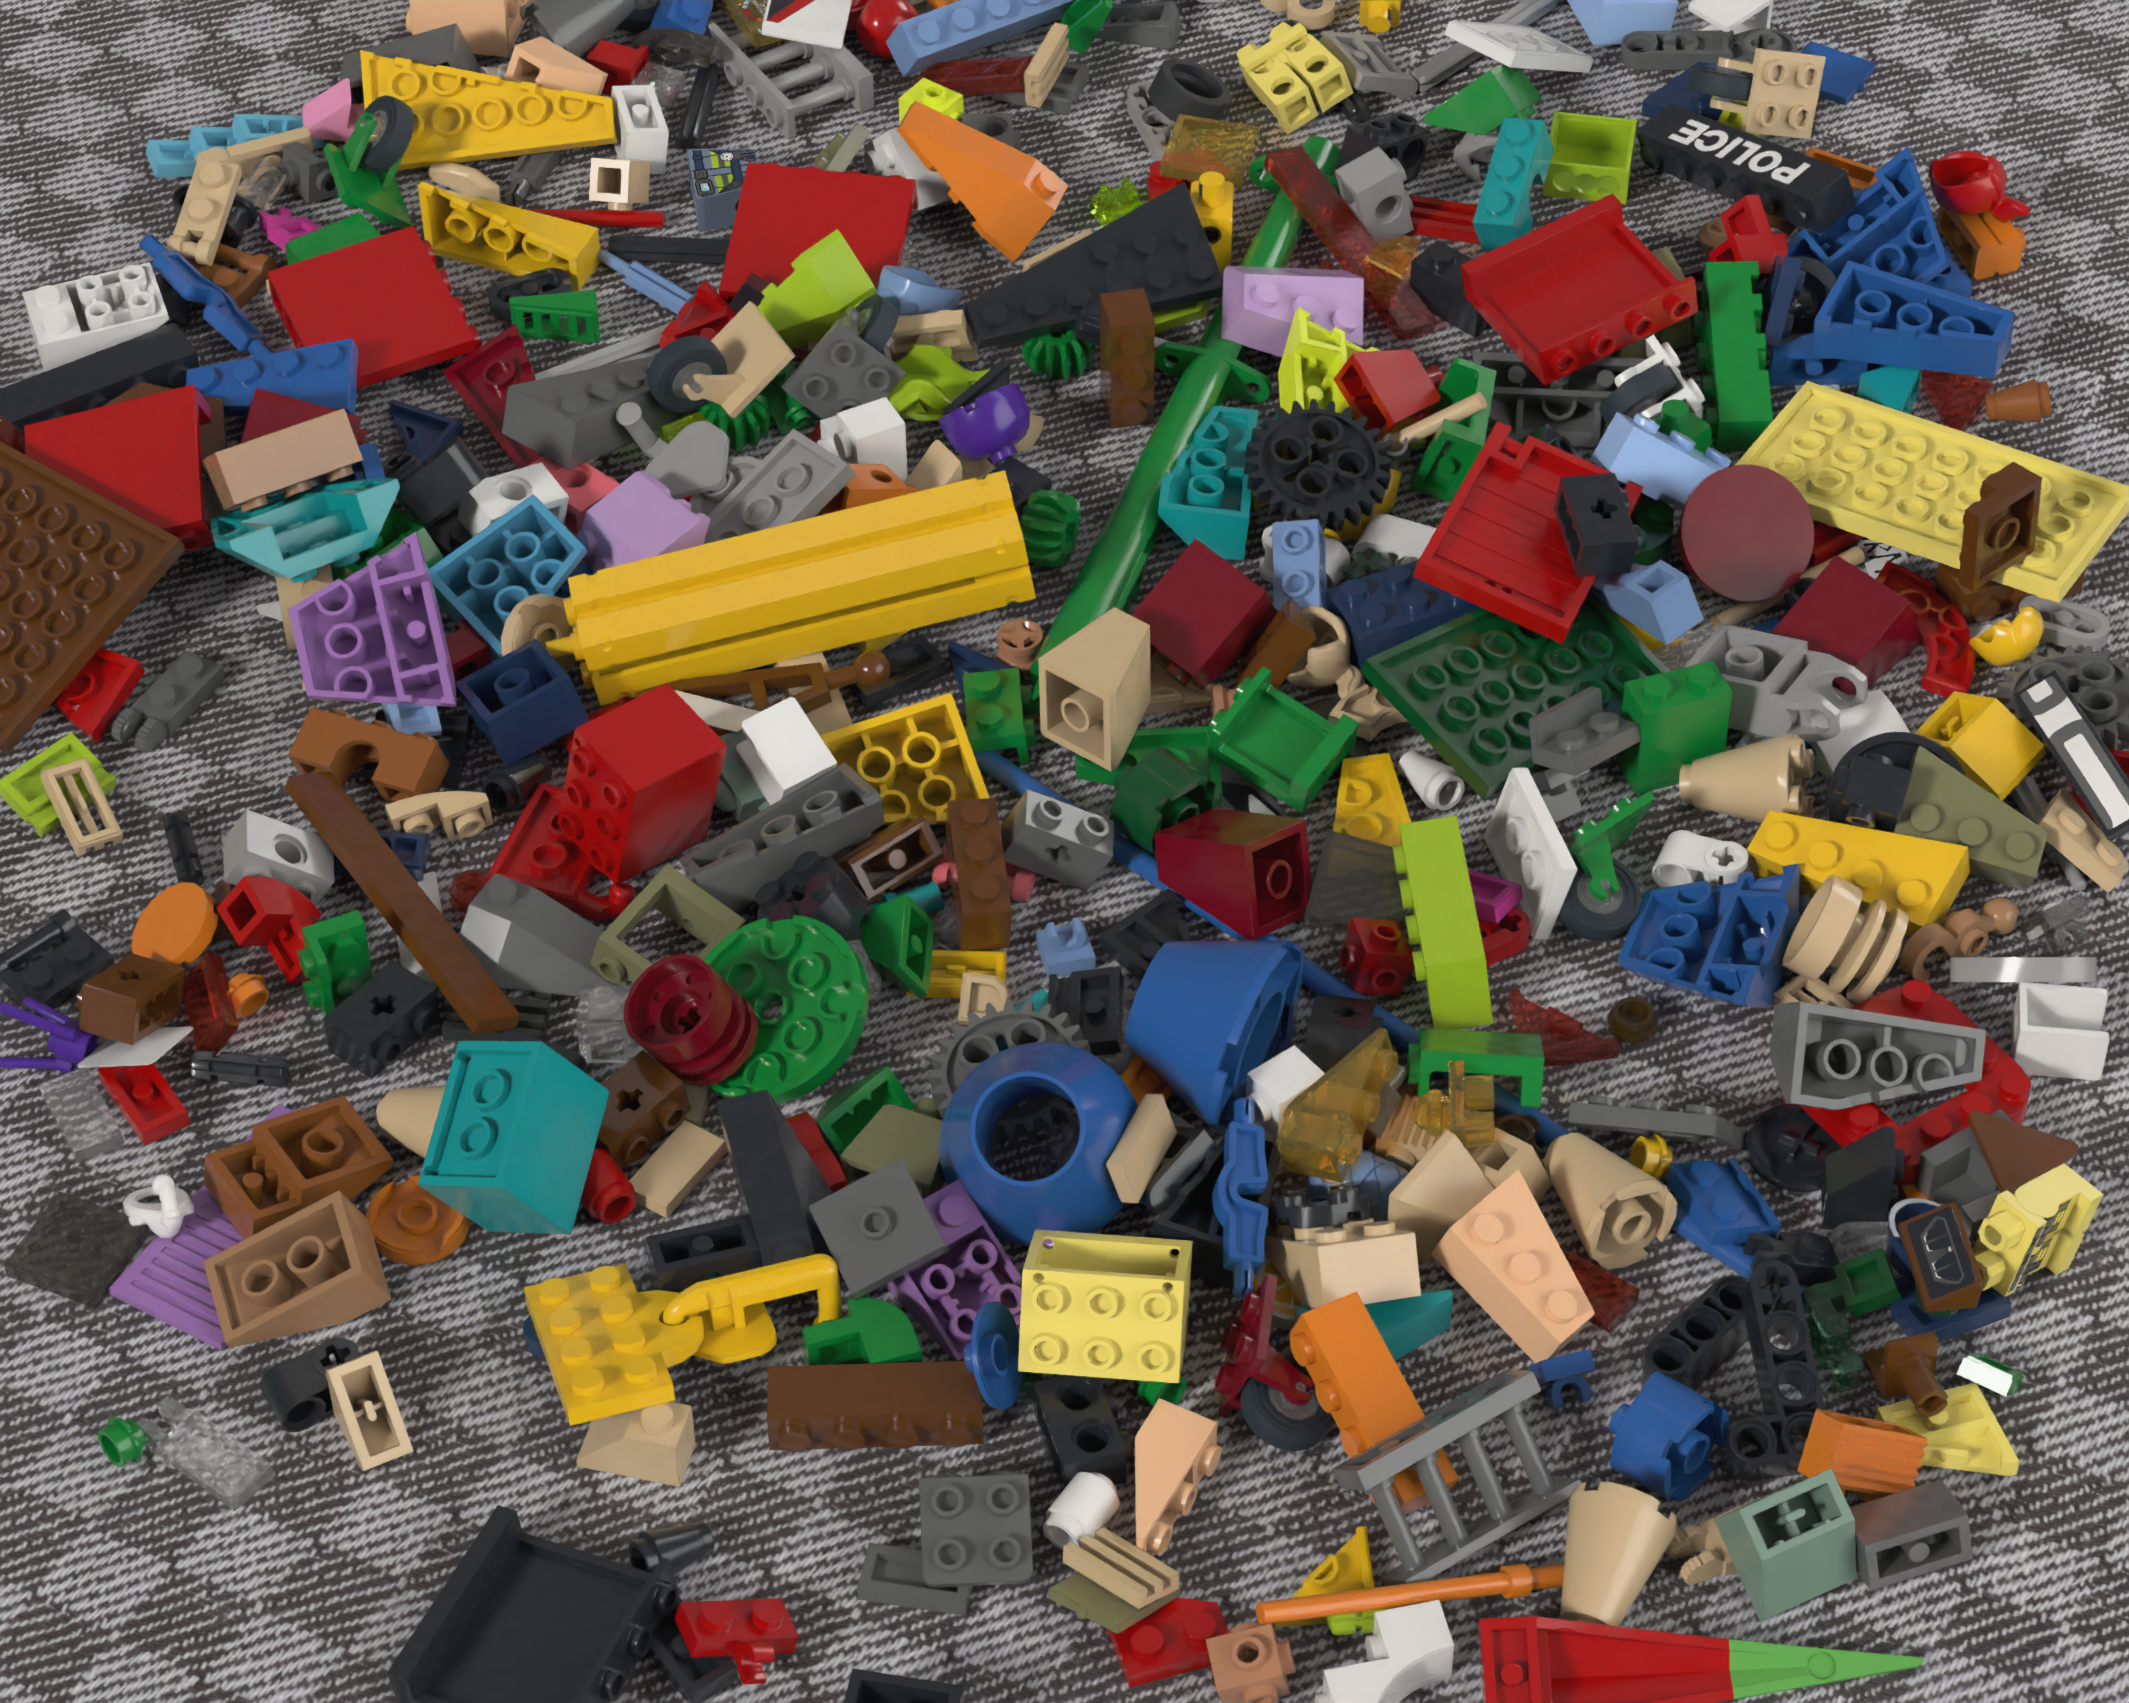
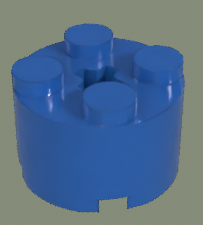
M1659 1371L1654 1372L1647 1379L1643 1390L1631 1405L1622 1404L1611 1418L1609 1431L1615 1434L1610 1466L1662 1498H1666L1669 1501L1673 1498L1678 1502L1686 1500L1700 1488L1715 1466L1714 1463L1707 1459L1714 1444L1723 1448L1729 1430L1728 1412L1712 1400Z

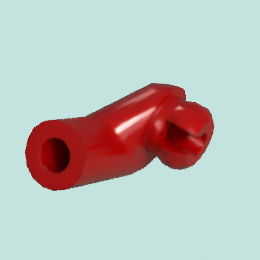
M624 882L612 884L609 889V895L598 897L590 892L581 890L572 909L573 912L594 922L617 918L633 901L636 891L632 885Z

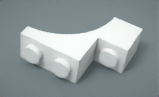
M1435 1600L1374 1612L1373 1635L1366 1636L1365 1640L1369 1662L1324 1670L1322 1694L1315 1695V1703H1399L1410 1693L1427 1684L1452 1677L1454 1643L1440 1601Z

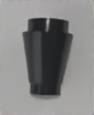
M535 753L532 756L492 769L488 773L487 779L483 782V793L486 794L489 805L496 811H517L533 795L537 786L551 777L552 767L546 757Z
M703 1521L645 1531L639 1534L638 1540L632 1541L629 1544V1558L632 1567L650 1573L654 1571L662 1557L668 1558L675 1575L704 1557L705 1554L713 1552L714 1540L709 1527Z

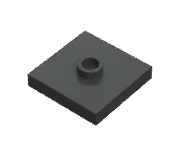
M902 1158L808 1206L855 1300L949 1251Z

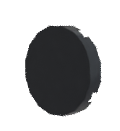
M1784 1104L1764 1111L1756 1119L1755 1125L1750 1128L1746 1151L1750 1166L1761 1179L1776 1188L1798 1193L1821 1189L1826 1156L1843 1147L1799 1105Z

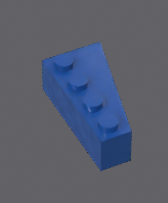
M1848 260L1814 320L1812 356L1995 379L2011 349L2015 312Z

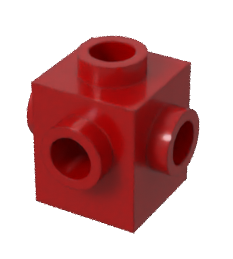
M1352 917L1340 950V968L1346 973L1353 992L1369 996H1377L1379 994L1400 996L1405 978L1411 976L1414 969L1412 957L1414 950L1412 947H1409L1398 921Z

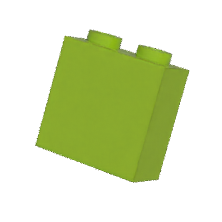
M1554 111L1550 132L1554 152L1543 185V196L1597 201L1613 194L1621 204L1626 205L1634 158L1637 120Z

